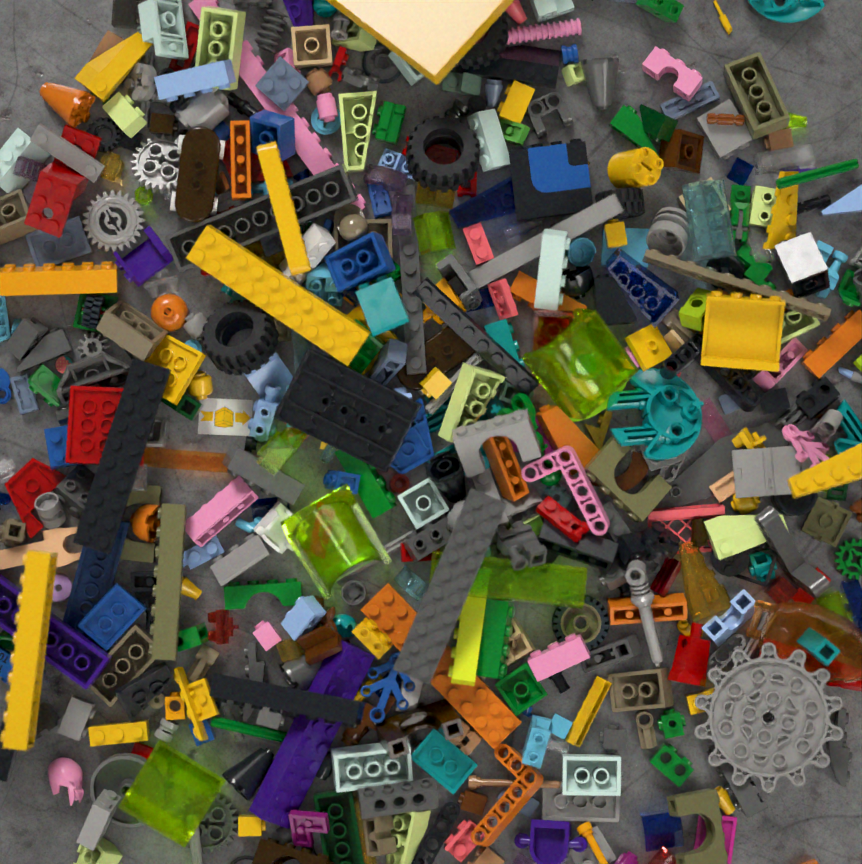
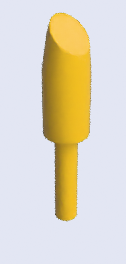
M713 1L720 15L719 20L728 34H731L732 27L726 14L723 15L717 1Z

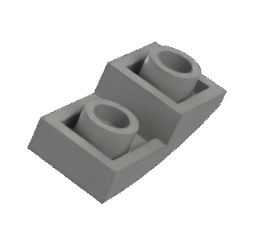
M410 677L415 683V690L409 693L405 691L403 687L404 681L402 680L401 693L408 701L409 707L404 711L400 710L397 707L396 700V712L405 713L416 709L422 689V681ZM412 683L406 685L407 689H412L413 687ZM401 701L399 703V706L402 708L405 707L406 702Z

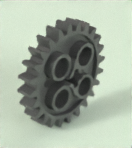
M202 791L201 797L195 793L194 800L188 797L189 804H182L185 810L179 809L178 811L182 816L176 818L177 821L181 822L176 827L183 830L178 835H185L183 843L189 841L186 818L188 815H196L194 812L196 807H202L204 815L197 816L198 820L205 821L206 818H209L210 822L225 823V825L211 823L208 827L205 822H198V826L202 829V834L200 835L202 852L205 854L206 850L209 849L210 853L213 854L215 847L220 852L221 845L228 847L226 840L230 842L234 840L231 834H237V831L233 829L238 827V823L234 822L238 819V816H233L237 809L230 808L233 802L226 803L227 796L220 799V792L216 797L213 796V791H210L209 796L206 795L205 791ZM215 809L223 811L222 818L214 816L213 812ZM218 828L221 831V836L214 837L211 834V830Z

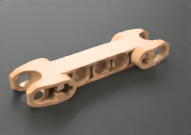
M59 527L42 531L44 541L0 550V570L23 565L24 554H27L29 550L57 552V567L69 565L79 560L81 552L71 553L65 546L66 539L76 533L77 527Z

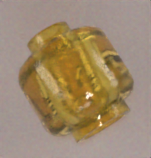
M110 152L109 156L103 155L101 157L100 163L105 165V168L100 178L115 182V179L121 178L125 163L120 160V155Z

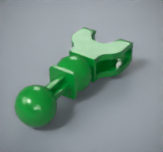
M517 393L511 399L513 410L510 408L500 409L496 416H503L517 410L527 409L540 444L542 457L545 455L543 451L548 447V444H544L543 436L536 431L538 425L535 420V407L526 394ZM546 459L544 461L545 466L553 468V463ZM559 469L539 480L546 486H555L562 479V471Z

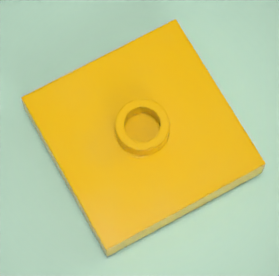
M655 322L624 338L643 372L665 361L672 354Z

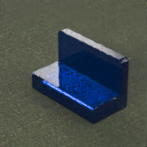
M845 580L841 581L839 587L852 622L861 620L862 588L859 580L845 583Z

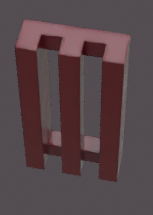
M666 557L650 589L666 597L684 563L675 558L668 560Z

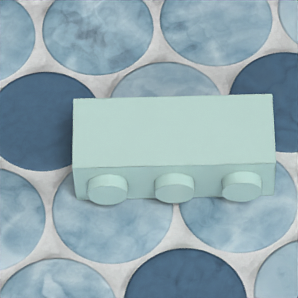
M496 109L479 111L468 116L467 121L470 130L475 131L477 134L476 138L480 142L479 162L483 172L501 169L509 165V152Z

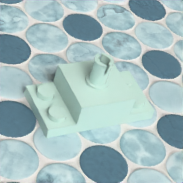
M147 0L138 4L140 25L137 27V30L140 31L137 32L142 34L143 42L154 43L155 56L183 61L188 59L181 0Z

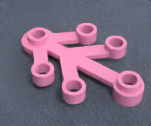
M788 424V426L782 428L783 437L785 440L792 442L797 451L795 458L799 462L803 463L809 456L813 463L810 466L811 468L821 463L818 458L822 461L829 459L825 454L830 450V446L822 441L811 442L815 436L809 430L800 431L793 424Z

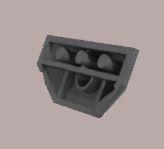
M105 353L69 364L63 373L56 392L64 406L69 404L70 386L111 388L123 386L126 383L130 366Z

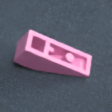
M797 338L792 339L780 350L779 372L760 370L752 380L766 393L778 383L808 349Z

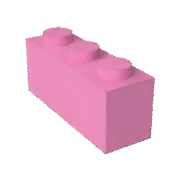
M573 633L565 637V641L561 643L556 641L547 646L548 649L544 651L539 649L530 654L531 657L528 658V663L537 682L590 658L591 654L581 633L578 635Z

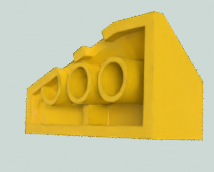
M136 32L86 63L74 79L105 103L153 43L143 42L142 34Z

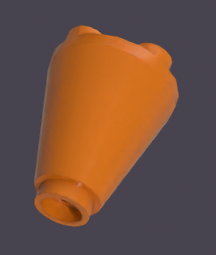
M48 82L44 83L40 89V96H42L43 100L68 125L75 128L82 122L86 123L91 116L89 111L95 101V96L89 92Z

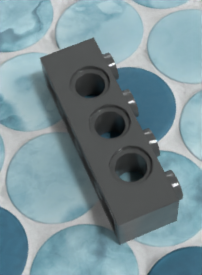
M434 778L358 789L359 809L362 819L438 808V792Z

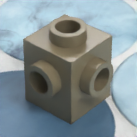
M11 518L4 521L0 525V542L4 543L6 547H15L21 544L26 538V523H21L20 520Z

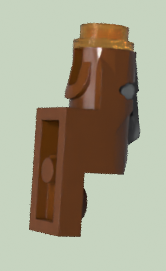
M391 693L384 709L386 715L396 701L395 696ZM368 701L365 702L361 725H354V728L345 727L342 734V742L348 746H355L369 732V727L376 731L374 722L370 719V711L376 706ZM376 713L374 717L375 719H380L382 715L381 713Z

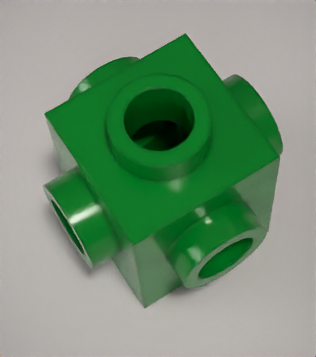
M674 708L663 710V714H659L660 719L657 720L659 731L663 730L664 738L684 735L683 726H686L684 714L680 715V712L675 711ZM671 720H674V723L672 725H669V722Z

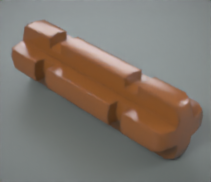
M708 113L706 121L707 124H735L736 126L744 125L745 117L744 115L734 116V114L718 113L716 115V113Z

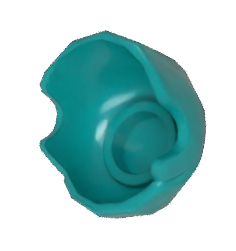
M347 614L335 615L333 621L341 638L355 636L352 631L357 626L356 620Z

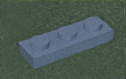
M710 81L701 85L689 102L681 96H677L660 104V108L663 114L676 120L719 100L720 96L713 82Z

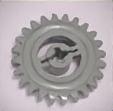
M111 190L110 195L104 191L102 198L97 194V201L90 200L92 207L85 206L89 213H83V216L87 217V219L83 220L82 223L88 225L83 231L90 232L86 238L93 237L91 244L94 245L99 242L98 249L105 246V252H108L110 247L113 252L117 250V247L123 252L124 245L131 248L130 241L137 243L134 237H142L138 230L145 229L139 225L145 222V219L139 218L144 212L137 211L141 205H133L136 199L128 200L129 193L122 197L121 190L117 195H115L114 190ZM111 207L119 208L126 214L127 225L125 230L122 229V217L115 212H111ZM107 211L112 217L118 219L116 221L117 227L113 224H110L112 222V218L108 215ZM103 212L106 215L104 219L105 225L110 230L116 231L117 235H109L101 229L100 217Z

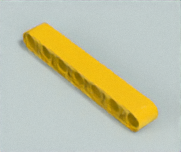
M274 141L257 146V152L291 275L294 276L311 271L277 143Z

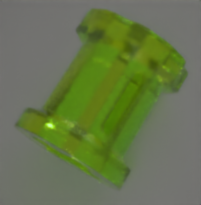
M140 186L135 190V199L141 205H149L153 201L154 196L150 189L145 190V186ZM141 192H147L148 198L146 200L144 198L141 199Z

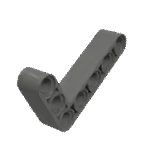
M767 506L754 517L772 552L777 553V561L783 572L794 584L815 599L831 587L830 582L823 574L804 561L780 515L772 506Z

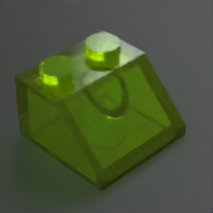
M448 211L423 213L413 218L421 255L456 249Z

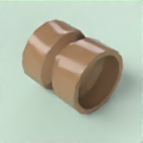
M461 720L464 735L449 741L454 745H459V749L468 756L483 737L477 731H471L470 726Z

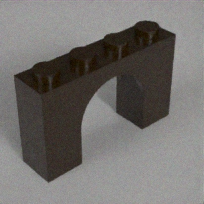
M446 699L387 718L382 723H374L378 740L391 760L409 754L406 736L413 731L425 728L436 729L446 741L464 735L461 718Z
M269 837L268 840L260 839L252 864H283L288 860L295 859L300 864L335 863L330 861L327 855L318 853V856L312 855L313 851L301 848V851H299L292 844L285 843L283 846L279 844L278 840Z

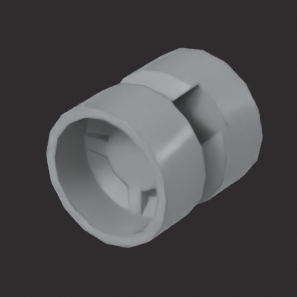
M53 492L43 493L35 500L36 511L45 528L54 529L65 522L66 514L57 494Z

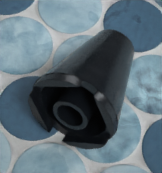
M444 451L436 454L429 460L428 467L426 465L428 478L450 502L457 503L463 500L466 496L465 474L458 453L452 454L449 451Z
M260 748L226 770L222 776L242 797L250 801L264 780L275 755L268 748H265V750Z

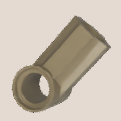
M671 304L658 317V320L669 330L674 329L684 342H687L697 332V330L681 326L679 310Z
M203 644L195 656L194 663L186 674L187 678L193 682L203 679L209 668L214 665L220 653Z
M646 709L638 710L635 713L634 719L636 721L641 749L656 747L657 741L653 717ZM643 714L649 716L646 723L639 722V718Z

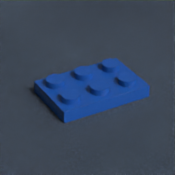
M116 583L78 623V627L107 651L145 611L146 607L119 583Z

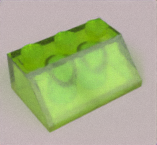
M286 427L281 433L277 431L257 453L260 457L256 463L275 476L296 453L308 434L294 427Z

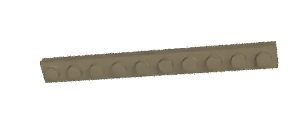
M646 249L642 262L742 293L746 296H750V294H760L762 298L781 296L782 300L786 302L784 308L823 321H827L832 310L827 308L825 304H814L804 297L796 298L790 296V293L785 291L777 292L772 290L770 286L753 284V281L749 279H737L733 274H722L716 272V269L712 267L704 268L698 266L693 261L685 262L679 260L680 258L675 255L667 256L661 254L656 249Z

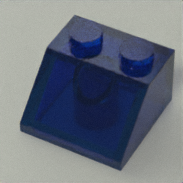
M668 809L640 813L646 852L684 846L681 817L669 816Z

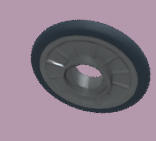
M381 42L376 43L374 50L365 51L362 67L368 77L369 75L377 76L380 78L379 83L385 84L396 80L401 72L388 56L392 51ZM386 58L389 64L387 67L381 68L378 66V60Z

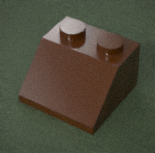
M675 129L669 142L661 140L659 158L663 160V169L700 174L704 136L682 129Z

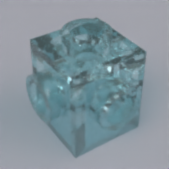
M560 484L552 485L551 487L547 486L542 494L544 499L548 495L553 498L555 494H558L559 500L557 502L565 509L573 497L566 493L567 488Z

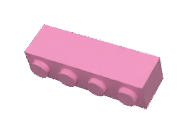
M239 475L227 487L218 492L207 504H204L193 516L187 518L185 531L201 548L259 497Z

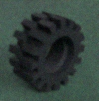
M99 117L97 120L94 119L92 124L88 125L89 129L86 132L97 136L98 131L102 128H108L112 133L109 141L101 142L98 152H113L115 148H118L122 138V130L114 120L108 117Z

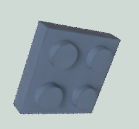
M280 56L255 86L278 107L286 111L310 82Z

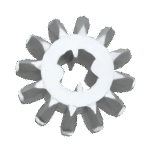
M92 331L90 333L91 338L84 334L83 336L86 341L80 339L78 341L80 344H83V347H77V350L84 351L79 355L80 358L87 356V359L102 353L109 355V353L104 352V349H110V345H104L108 339L103 338L101 340V333L95 336V332ZM94 343H97L96 347L98 348V350L93 351V353H91L92 349L89 348L90 345H94Z

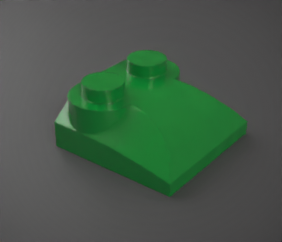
M526 662L505 675L503 679L494 683L516 716L548 695L541 683L537 682Z

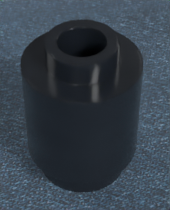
M330 751L327 752L316 774V777L325 781L333 772Z

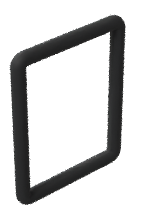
M755 546L750 549L773 556L765 583L740 574L734 577L766 587L769 584L777 560V553Z

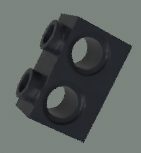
M826 376L822 380L821 378L815 380L811 384V389L807 392L803 390L796 396L795 404L808 417L809 421H812L840 398L839 391ZM825 387L830 393L823 396L819 393L820 388ZM808 399L815 403L811 408H807L804 405V402Z

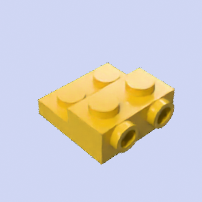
M367 617L352 631L378 659L393 645L390 637L382 633L378 629L377 624Z

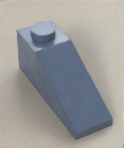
M390 338L382 347L367 377L386 386L405 365L408 344Z

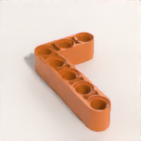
M499 744L494 750V755L517 779L472 831L471 840L479 846H490L543 784V775L534 766L523 764L522 755L514 747L507 744ZM508 749V755L504 758L503 753ZM518 762H521V768L517 770L516 765ZM534 774L535 779L530 783V776ZM522 789V795L518 798L517 792ZM509 803L510 809L508 812H505V806ZM497 818V825L493 827L492 822ZM484 833L485 839L481 842L480 836Z

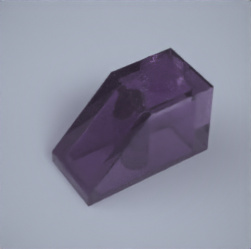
M394 195L392 234L400 236L412 234L413 195Z

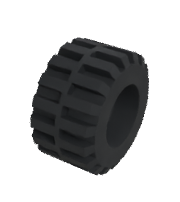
M640 188L612 189L595 195L596 203L613 194L619 200L624 211L609 220L634 218L645 213L643 190Z

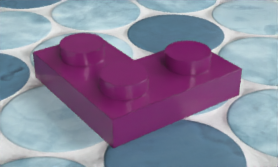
M291 810L288 814L294 846L312 847L314 844L313 832L328 833L330 830L328 813Z

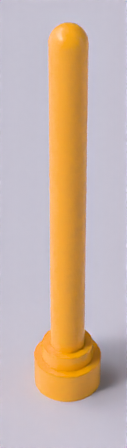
M590 821L578 826L576 829L579 835L586 838L600 864H608L592 835L593 827Z

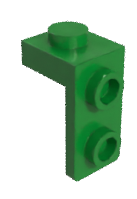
M847 269L837 290L844 304L851 307L853 305L859 307L861 302L853 283L855 272Z

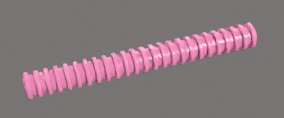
M576 18L574 21L570 19V21L564 20V22L560 20L558 23L553 21L552 24L546 22L545 25L543 23H540V25L535 24L534 26L530 24L529 27L523 25V28H520V26H517L515 29L511 27L508 32L507 45H510L512 42L513 44H516V42L522 43V41L527 43L528 40L533 42L535 39L539 41V39L545 40V38L551 39V37L556 39L557 36L563 38L564 35L569 37L571 34L572 36H575V34L581 35V21L579 18ZM489 30L474 45L482 42L489 34Z

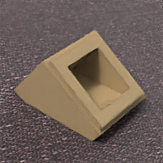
M674 329L663 336L672 353L685 343Z

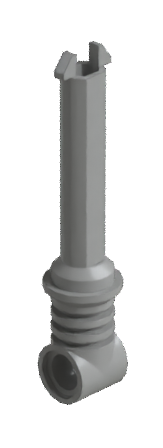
M633 560L628 564L626 571V580L629 582L632 593L630 600L631 603L639 608L652 663H655L656 668L660 669V664H662L664 657L651 609L654 593L650 591L646 575V565L640 560ZM637 570L641 574L635 575L632 571Z

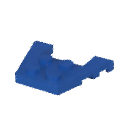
M422 397L415 400L421 403L422 406L414 420L415 424L410 427L391 464V467L400 475L407 473L435 456Z

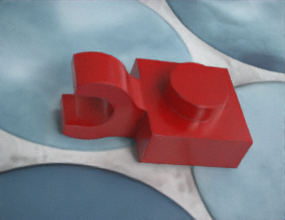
M342 46L339 47L333 66L328 72L330 77L333 73L339 75L337 82H341L342 72L340 69L342 65L346 66L349 59L347 48Z

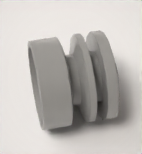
M665 207L660 209L655 215L646 237V244L649 249L659 250L661 254L667 256H681L694 228L692 218L679 208Z

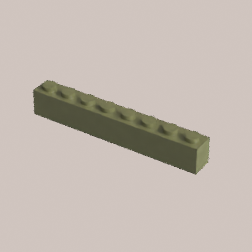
M162 503V508H158V519H161V525L157 527L156 533L157 539H160L159 546H156L155 558H158V566L154 567V577H157V585H153V597H156L155 605L152 604L151 616H155L154 624H151L150 636H153V644H149V655H152V659L177 661L187 505Z

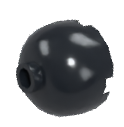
M590 265L584 267L576 266V270L570 271L569 268L563 271V275H566L565 286L561 287L560 292L575 299L585 297V293L593 286L594 277Z

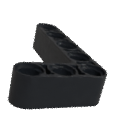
M696 334L672 353L660 368L661 376L670 380L675 378L695 360L743 411H754L761 401L759 392L736 368L701 365L702 334ZM694 343H698L701 348L696 347ZM680 354H684L687 359H683ZM667 366L673 367L674 371L669 370ZM720 370L725 371L727 376L722 375ZM733 384L738 385L741 390L736 389ZM747 398L753 400L754 404L749 403Z

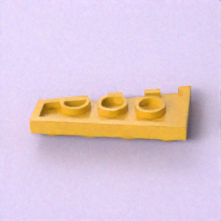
M780 171L778 179L797 174L799 171ZM798 185L778 189L776 186L774 195L776 203L771 208L770 214H773L771 225L767 226L766 233L769 234L767 242L763 244V249H775L774 245H777L779 242L796 237Z

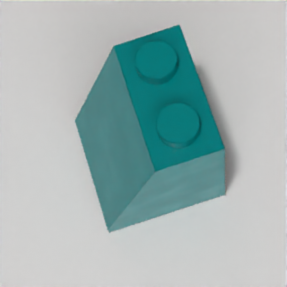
M387 274L376 278L377 282L370 285L369 282L359 285V290L356 291L373 337L410 320L392 276L387 277Z

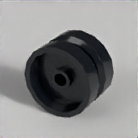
M817 492L798 498H793L792 494L771 495V502L780 514L794 517L809 512L815 506L818 495Z

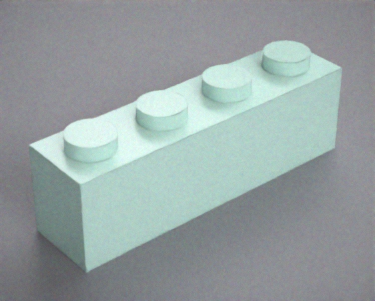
M544 229L534 308L557 311L558 306L563 303L564 294L560 293L561 287L565 286L566 275H563V268L567 269L568 264L565 250H569L570 238H567V231Z

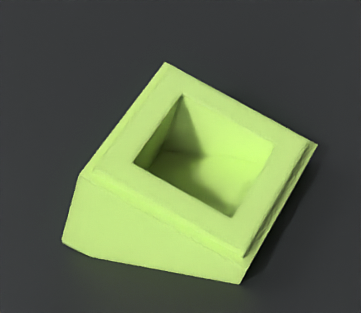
M581 62L567 65L561 69L567 87L586 81Z

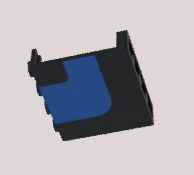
M579 138L571 139L570 143L562 144V141L550 142V146H543V143L532 144V148L524 149V146L512 147V150L509 151L517 221L577 214L593 205L585 141H581Z

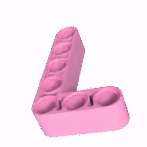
M563 446L528 463L522 469V478L527 482L536 481L561 469L591 531L595 535L606 533L610 527V520L574 448ZM567 451L570 454V460L563 459L561 453ZM546 459L551 460L553 468H547L544 461ZM533 468L536 471V476H530L527 469ZM570 469H576L579 472V477L571 476ZM579 486L586 487L588 493L586 495L581 494L578 490ZM587 504H594L596 511H589ZM596 521H602L605 524V528H597Z

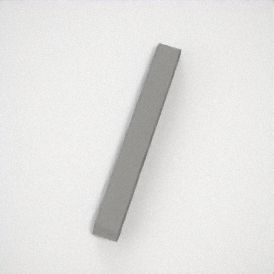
M613 194L549 229L567 231V238L572 240L622 213L624 210L616 195ZM543 232L471 270L467 275L477 289H480L540 257Z

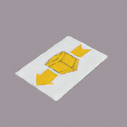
M217 398L199 400V403L204 406L199 412L198 434L249 436L250 429H248V424L252 417L253 400Z

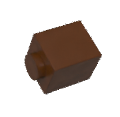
M465 788L464 793L460 792L457 803L460 804L461 810L482 816L488 796Z

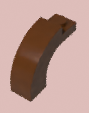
M632 451L630 462L625 472L614 477L617 486L622 491L633 488L645 477L649 467L642 453ZM591 482L593 486L599 487L595 482Z

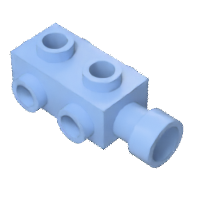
M267 383L264 390L266 393L265 397L262 396L254 403L253 411H255L254 418L251 417L248 429H250L249 436L254 437L257 441H268L271 436L274 437L277 426L274 425L275 418L273 416L280 402L276 401V398L281 390V387L278 385ZM262 409H266L268 413H263Z

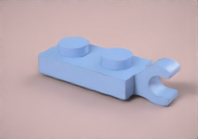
M217 535L201 548L196 545L184 551L183 567L188 565L191 570L224 553L225 551Z

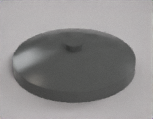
M118 753L109 756L99 764L90 781V795L93 803L104 789L114 791L121 797L111 820L113 824L133 828L148 824L157 817L166 800V784L162 774L152 762L136 754Z

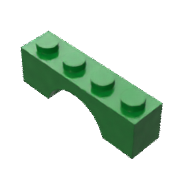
M286 578V582L279 583L278 579H269L267 583L259 584V580L247 581L248 585H240L239 581L228 582V586H224L225 610L245 609L249 599L254 594L260 592H268L275 595L283 606H293L295 601L303 596L302 581H297V578Z

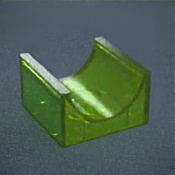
M576 308L572 312L574 320L561 335L538 350L526 352L521 358L554 403L568 417L584 420L635 375L639 369L596 310Z
M347 483L280 522L289 544L325 600L332 597L331 590L336 580L351 567L369 560H379L385 565L392 562L381 538Z
M159 740L119 804L118 810L184 850L226 780Z

